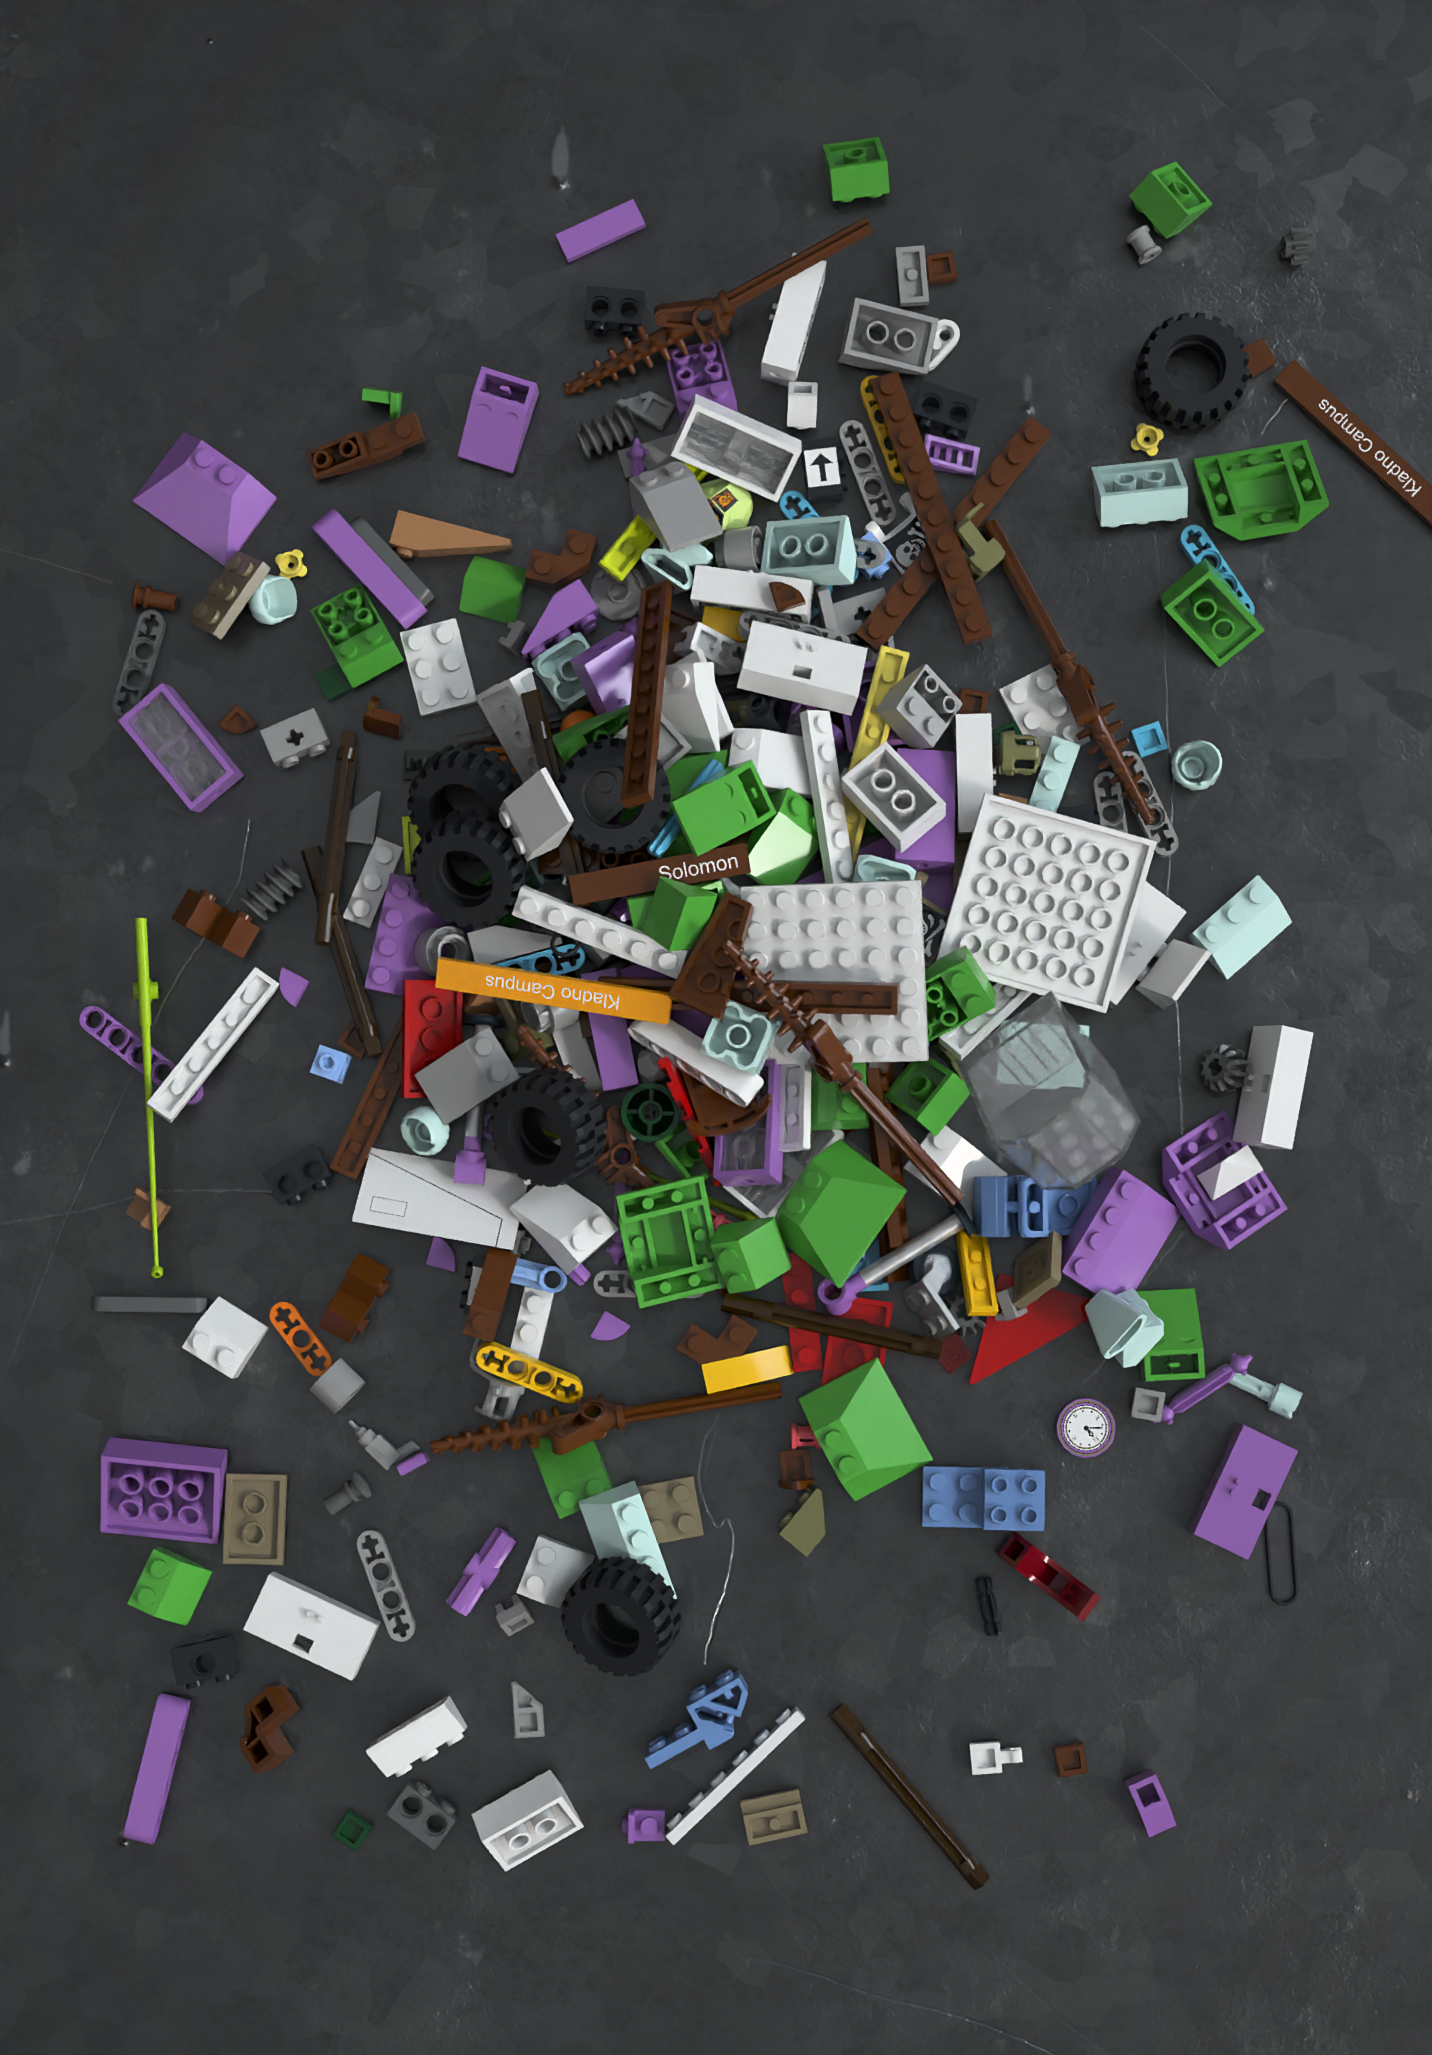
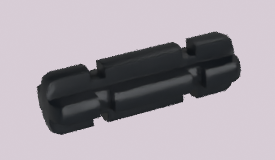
M981 1577L975 1580L977 1591L980 1592L978 1598L982 1618L986 1621L984 1624L985 1633L987 1636H997L1002 1633L1000 1621L997 1620L999 1614L995 1594L991 1591L993 1589L992 1580L990 1577Z

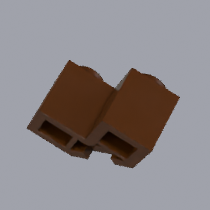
M568 529L561 556L532 549L525 575L527 585L556 592L563 588L565 584L589 573L598 545L597 536Z
M188 888L171 919L243 959L260 930L258 926L251 923L253 917L239 909L233 913L215 903L217 897L201 889L200 893H197Z
M358 1253L346 1270L339 1290L326 1307L319 1327L348 1343L351 1342L356 1333L361 1336L369 1322V1319L366 1317L376 1298H382L389 1286V1282L385 1280L390 1269Z
M733 1314L717 1339L692 1323L676 1349L701 1365L738 1357L744 1354L758 1329Z
M285 1685L266 1687L245 1705L244 1718H246L244 1736H241L240 1750L254 1773L274 1770L294 1753L279 1727L300 1709Z

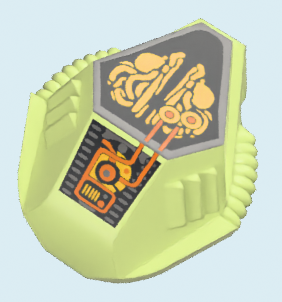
M722 478L699 484L723 529V534L699 542V544L706 547L710 542L715 543L718 537L724 536L727 529L747 527L753 510V501L747 489Z

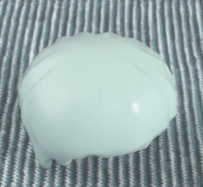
M267 574L248 601L252 616L258 622L268 625L277 624L293 616L297 609V594L292 581L283 576Z
M1197 740L1184 743L1178 747L1171 760L1173 778L1184 788L1190 790L1207 789L1215 783L1221 772V753L1212 743Z
M419 1106L408 1111L403 1117L400 1126L403 1139L418 1155H435L447 1144L450 1130L449 1125L443 1124L434 1107Z

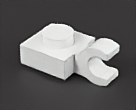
M999 1741L969 1743L972 1775L1002 1773V1763L1023 1762L1021 1747L1000 1750Z

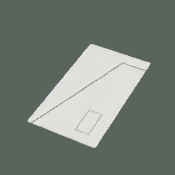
M372 1148L352 1221L513 1250L519 1220L509 1210V1207L526 1194L527 1186H525L523 1179L518 1177L516 1173L486 1168L484 1185L454 1183V1162Z

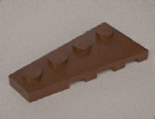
M727 892L724 894L669 991L668 996L670 999L722 1023L736 972L733 970L735 963L728 955L722 954L723 949L719 944L725 938H729L737 948L744 946L754 910L751 903Z

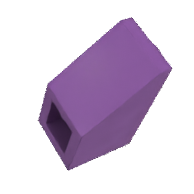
M1152 1769L1124 1780L1148 1837L1176 1826L1167 1798Z

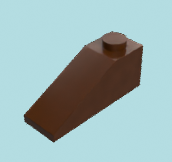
M492 1247L489 1248L463 1334L490 1342L494 1341L519 1255Z

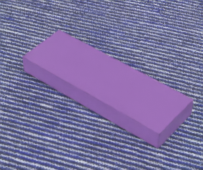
M631 199L557 233L555 236L569 263L646 226L634 199Z

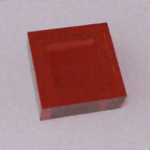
M955 1332L943 1341L938 1360L948 1374H950L973 1358V1355Z

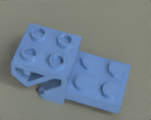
M1096 1175L974 1176V1226L978 1231V1234L974 1233V1236L1009 1237L1021 1235V1237H1049V1233L1052 1231L1060 1235H1069L1097 1189Z
M923 1466L922 1527L1044 1531L1045 1470L984 1466Z
M729 1669L718 1675L713 1685L706 1687L705 1684H702L689 1692L690 1696L687 1699L686 1708L694 1723L687 1720L674 1728L675 1732L673 1735L665 1738L663 1734L648 1743L649 1747L646 1749L645 1760L650 1769L702 1740L705 1741L709 1750L733 1737L734 1716L741 1718L748 1696V1686L739 1670L733 1673ZM722 1712L727 1713L726 1718L722 1717Z

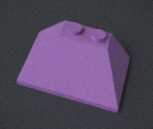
M183 432L132 501L225 567L227 560L241 549L277 500V497L247 471L203 440Z
M1224 1109L1162 1149V1184L1193 1233L1227 1251L1288 1208L1264 1171L1259 1172L1213 1201L1208 1195L1197 1175L1246 1146V1144L1232 1141L1235 1125Z

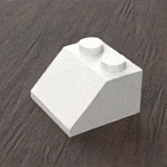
M218 1296L197 1322L182 1348L231 1379L238 1378L269 1327Z
M540 1533L516 1593L543 1604L561 1608L566 1593L584 1570L593 1563L595 1555Z

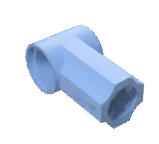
M518 1258L511 1283L549 1293H557L566 1287L567 1275L561 1268ZM551 1271L558 1272L561 1277V1282L556 1288H550L545 1281L547 1274Z

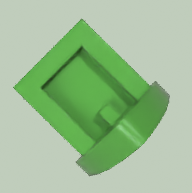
M365 387L362 391V400L390 404L391 421L400 417L403 391Z

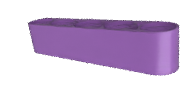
M331 508L311 526L317 536L404 630H407L427 612L415 595L334 508Z
M97 1006L86 1007L81 1012L79 1018L82 1028L144 1075L143 1063H138L135 1058L136 1052L142 1048V1038L107 1011ZM94 1013H100L102 1017L101 1024L96 1028H92L89 1024L90 1017ZM122 1030L125 1034V1040L121 1045L115 1046L112 1037L116 1031ZM151 1045L152 1082L160 1087L164 1082L158 1076L160 1068L168 1065L171 1071H173L177 1064ZM202 1085L187 1102V1105L196 1104L202 1099L204 1093Z
M160 1693L157 1699L123 1838L152 1845L155 1843L190 1708L189 1699Z

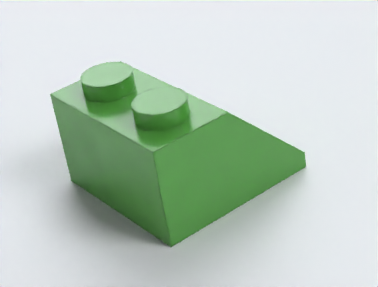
M879 137L823 145L828 185L833 201L850 202L854 198H877L882 194L890 193L888 163Z
M1177 162L1150 172L1129 195L1134 201L1135 208L1140 213L1145 214L1153 223L1154 230L1166 239L1181 232L1213 205Z
M929 1056L928 1061H911L889 1088V1091L885 1093V1098L921 1127L937 1136L973 1090L954 1072Z
M774 1216L718 1225L711 1242V1248L729 1294L757 1290L791 1269L792 1264Z
M158 1546L152 1550L127 1604L154 1617L188 1626L213 1571Z

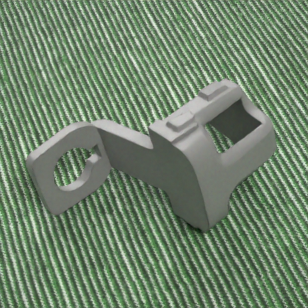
M476 1338L470 1354V1367L490 1380V1387L484 1404L475 1405L474 1411L496 1421L502 1422L503 1419L509 1421L514 1414L518 1399L524 1394L526 1387L481 1369L477 1364L475 1352L479 1344L487 1340ZM483 1353L485 1361L487 1360L489 1353ZM503 1397L499 1409H494L497 1398Z

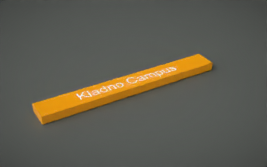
M439 957L437 963L435 988L668 1025L670 1022L672 999L668 996V992L447 957Z

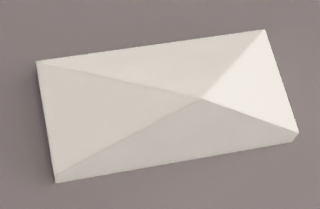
M1246 1145L1198 1174L1197 1177L1213 1201L1263 1171V1168L1249 1146Z

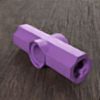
M496 1527L480 1552H476L463 1571V1577L446 1600V1603L457 1612L467 1616L483 1591H487L500 1572V1566L517 1543V1540L504 1530Z

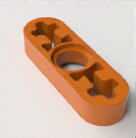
M279 1302L271 1308L270 1321L310 1374L322 1376L333 1365V1358L303 1316L289 1302ZM278 1309H289L291 1311L288 1315L290 1321L295 1324L298 1320L301 1325L292 1328L287 1334L285 1329L290 1326L284 1320H277V1317L280 1315ZM299 1330L306 1331L310 1337L308 1345L303 1348L296 1346L293 1341L294 1334ZM315 1343L318 1349L313 1350L317 1357L324 1356L326 1358V1361L323 1363L325 1366L324 1370L312 1367L315 1361L310 1354L306 1358L302 1355L303 1352L310 1350Z

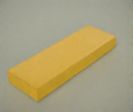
M961 1230L955 1236L967 1316H996L999 1310L988 1238L974 1236L973 1233L970 1239L964 1230Z

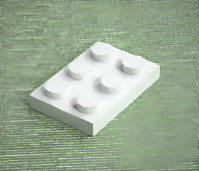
M456 618L400 632L422 718L478 703L475 698L476 693Z
M1050 664L998 691L1012 720H1015L1022 735L1028 734L1037 737L1041 747V761L1038 768L1042 766L1053 735L1081 745L1080 747L1091 741L1089 736L1081 740L1077 739L1076 735L1084 729V726L1081 727L1075 721L1068 701L1058 689L1056 684L1057 675ZM1026 741L1027 745H1033V741Z

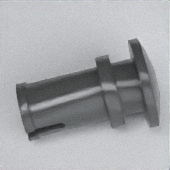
M353 1472L351 1474L352 1481L347 1480L344 1482V1487L323 1500L324 1505L332 1515L337 1514L338 1511L351 1502L361 1500V1495L366 1498L371 1496L367 1482L359 1473Z

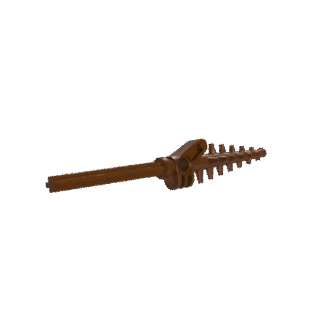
M865 216L727 293L724 289L717 293L718 296L713 299L709 297L658 304L654 309V320L657 325L662 326L660 329L649 335L643 326L639 325L637 331L641 339L640 341L632 344L627 336L623 337L622 341L625 350L617 354L613 348H609L607 352L610 359L603 363L595 359L593 361V369L586 373L581 370L578 372V378L570 383L565 382L563 384L564 391L568 396L575 392L581 394L584 392L583 388L594 384L596 387L601 386L600 380L609 375L616 381L619 379L617 371L625 367L633 375L636 373L633 363L641 359L648 368H652L654 364L650 355L657 351L666 362H669L671 357L667 346L673 343L686 356L689 354L684 338L695 332L699 334L705 346L710 345L709 341L712 339L719 340V335L724 334L726 336L730 334L729 323L736 313V307L872 234L873 230ZM701 310H708L712 313V316L708 320H701L697 317V314Z
M997 519L988 520L981 528L988 541L995 538L1005 551V556L1000 563L1053 659L1050 665L1059 674L1056 679L1058 689L1068 701L1077 724L1081 727L1085 724L1087 725L1076 735L1077 739L1081 740L1093 735L1096 743L1087 750L1089 755L1102 750L1106 759L1098 765L1099 768L1102 770L1110 766L1112 767L1116 775L1110 779L1111 784L1120 782L1125 789L1121 796L1123 799L1130 798L1135 806L1132 809L1134 814L1139 813L1146 826L1155 821L1153 816L1155 812L1149 808L1145 800L1149 795L1146 791L1141 792L1137 784L1142 779L1140 773L1133 775L1129 768V765L1136 759L1134 755L1124 758L1121 751L1129 743V739L1126 737L1116 741L1113 735L1123 725V722L1118 720L1108 724L1105 716L1117 707L1116 703L1112 702L1099 707L1094 696L1097 688L1091 675L1084 665L1076 664L1074 652L1067 651Z
M725 938L719 944L723 949L722 954L728 955L735 963L733 967L735 972L740 970L745 975L747 980L744 986L748 989L753 985L759 992L755 1003L759 1005L766 1000L771 1006L765 1018L770 1021L778 1015L782 1019L783 1023L776 1034L781 1037L791 1030L795 1035L787 1051L792 1053L803 1044L811 1054L807 1063L815 1069V1072L822 1077L825 1083L837 1082L838 1089L842 1093L848 1092L951 1206L959 1202L963 1198L962 1195L964 1193L862 1082L863 1075L858 1069L854 1070L852 1068V1055L840 1044L830 1026L821 1019H818L814 1024L811 1023L818 1009L814 1006L803 1014L801 1010L797 1009L803 1000L802 995L799 994L789 1001L788 997L784 996L789 987L787 983L784 982L776 988L774 983L770 981L774 976L771 970L764 975L757 968L759 964L758 959L755 958L750 961L743 954L745 951L743 947L737 948L729 938Z
M523 1025L515 1031L521 1039L519 1042L521 1046H526L532 1054L529 1058L532 1064L537 1061L541 1068L553 1067L559 1069V1072L562 1070L569 1072L572 1069L569 1064L560 1068L554 1061L558 1054L555 1051L548 1054L542 1047L543 1040L541 1038L536 1040L530 1033L527 1025ZM583 1077L580 1078L583 1082H586ZM598 1090L594 1091V1094L596 1095V1097L594 1098L595 1100L600 1095ZM617 1105L607 1107L603 1118L606 1119L607 1130L604 1131V1134H607L606 1145L602 1147L603 1153L593 1166L596 1165L599 1168V1175L603 1174L606 1177L604 1181L607 1185L618 1182L628 1187L634 1186L636 1190L655 1186L654 1182L647 1175L650 1170L646 1165L642 1166L640 1164V1158L635 1152L631 1135L622 1123L621 1107ZM622 1147L628 1152V1160L620 1165L615 1161L614 1153L618 1148ZM727 1287L717 1289L723 1298L725 1292L729 1293ZM741 1292L731 1293V1294H736V1295L743 1296V1294H742Z
M780 1382L627 1407H622L621 1402L614 1404L607 1402L603 1394L598 1395V1400H592L591 1396H588V1401L586 1402L576 1398V1412L561 1415L557 1406H552L551 1417H547L545 1409L542 1408L539 1412H533V1421H528L527 1415L521 1414V1417L516 1416L514 1418V1425H509L508 1420L503 1419L502 1422H496V1428L490 1429L489 1425L485 1424L483 1427L479 1426L477 1432L471 1433L470 1430H465L464 1432H459V1436L451 1437V1435L441 1437L440 1440L430 1441L431 1453L441 1454L443 1451L452 1450L454 1453H461L465 1448H471L473 1452H480L482 1446L490 1445L491 1450L499 1451L501 1450V1444L509 1443L511 1449L518 1450L520 1449L521 1441H528L531 1448L538 1449L540 1439L550 1438L552 1452L556 1455H564L592 1440L602 1439L610 1431V1428L617 1427V1430L625 1429V1423L782 1398Z

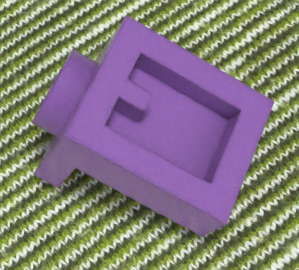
M629 1808L628 1817L622 1818V1836H628V1844H634V1841H665V1809Z

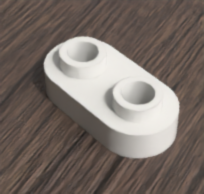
M943 319L938 321L928 372L934 370L958 343L960 330L957 324L951 320ZM942 333H946L949 335L950 339L947 341H943L940 339L939 335Z

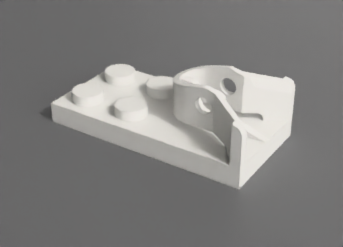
M527 668L475 696L523 783H525L526 775H534L539 771L521 699L522 693L536 690L532 674L534 670L532 668ZM555 747L560 771H562L565 763Z

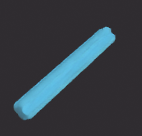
M710 759L687 792L722 771L723 765L715 759ZM673 811L647 846L648 853L656 858L662 857L681 830Z

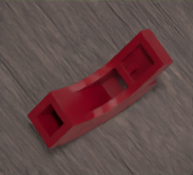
M1015 1531L997 1554L1007 1564L1083 1622L1101 1599L1089 1587Z

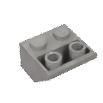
M922 664L890 688L875 711L911 749H926L935 746L963 703L927 664Z

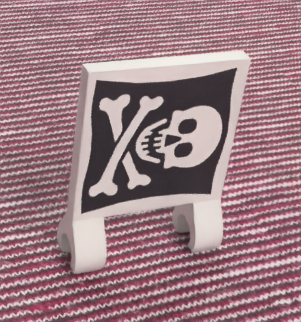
M908 492L901 496L899 503L910 516L885 536L875 521L869 522L864 528L865 534L871 531L893 557L891 563L901 575H903L927 545Z

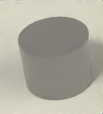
M340 1358L315 1382L310 1391L335 1414L362 1388L365 1381Z

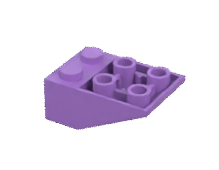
M720 339L709 341L710 345L705 346L704 343L687 346L689 354L686 356L678 348L668 350L671 360L666 362L680 426L695 394L738 412L737 401Z
M482 366L472 394L458 457L513 474L539 395L537 383Z
M577 579L553 595L521 651L527 667L531 665L538 655L571 634L582 632L583 635H586L597 628V622L600 621L598 607L580 579Z

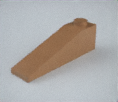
M398 510L389 542L392 550L398 556L411 559L412 555L417 557L511 552L513 547L511 539Z

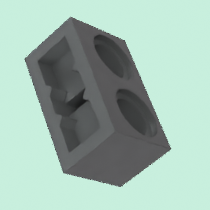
M410 1780L386 1815L435 1851L458 1818V1815L454 1813L456 1808L444 1799H441L439 1802L431 1796V1789L422 1782L417 1781L415 1784ZM407 1797H415L420 1803V1808L416 1811L407 1809L404 1803ZM432 1815L441 1816L444 1820V1826L440 1829L431 1827L428 1820L429 1817Z

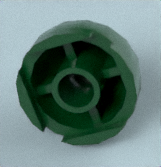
M656 1083L640 1084L630 1090L623 1100L621 1108L622 1123L628 1133L638 1140L646 1142L661 1141L671 1135L677 1127L680 1109L674 1101L670 1090L664 1085ZM654 1109H655V1111H656V1116H655V1117H654L653 1114H652V1112L654 1111ZM645 1114L650 1115L651 1119L646 1118Z

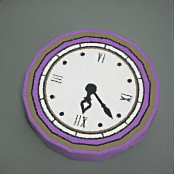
M1089 1398L1075 1399L1066 1404L1058 1414L1056 1423V1434L1062 1447L1071 1454L1083 1458L1096 1457L1106 1451L1113 1442L1116 1431L1115 1420L1110 1410L1100 1401Z

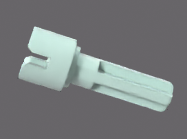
M1235 1373L1233 1379L1228 1382L1268 1402L1269 1410L1288 1419H1291L1292 1413L1296 1410L1303 1394L1283 1383L1274 1386L1249 1374L1243 1376L1241 1373Z

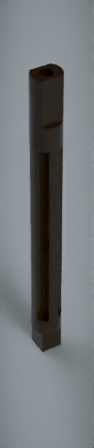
M536 689L522 693L521 699L539 770L546 767L556 786L561 771L541 690ZM567 831L558 848L569 892L571 893L568 876L586 873L578 840L573 839L568 833L569 831ZM592 902L576 906L586 908L592 906Z
M342 731L340 747L337 749L316 909L318 917L314 941L316 945L320 946L331 945L334 915L337 914L358 752L356 750L357 733L352 731Z
M314 846L301 851L316 902L318 901L323 853L320 846ZM338 904L337 914L334 915L330 947L359 1040L363 1042L369 1059L382 1055L378 1039L380 1034Z
M725 1292L721 1307L723 1312L916 1356L939 1359L941 1354L942 1340Z
M842 1703L836 1707L829 1715L830 1719L927 1832L974 1891L983 1887L990 1878L988 1873L952 1833L848 1706Z

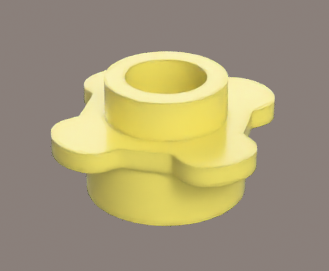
M1145 423L1139 424L1136 427V437L1130 443L1131 448L1135 451H1145L1148 456L1156 455L1158 452L1157 445L1164 437L1162 430L1156 429L1153 426H1147ZM1148 437L1150 441L1145 442L1144 438Z
M295 549L292 552H285L276 556L275 562L281 571L279 576L291 579L296 576L304 577L307 574V568L302 562L303 553L300 550ZM290 563L294 564L292 568H289Z

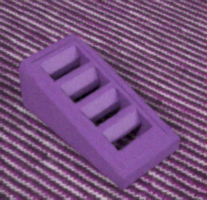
M925 434L922 437L928 456L930 447H933L932 456L929 457L933 470L972 477L976 475L980 452L979 447L930 434ZM941 449L945 450L943 460H939ZM952 451H956L955 463H951ZM964 453H968L966 466H962Z

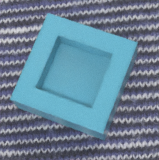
M1159 721L1130 731L1137 754L1141 759L1168 749Z

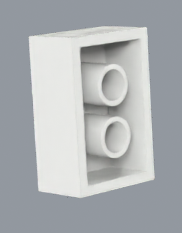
M886 741L841 778L842 792L900 853L905 851L946 816V803Z

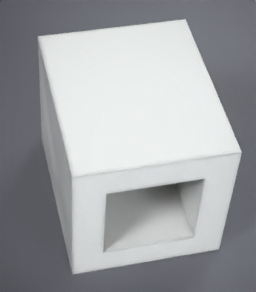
M789 381L787 427H794L796 429L816 428L818 383Z

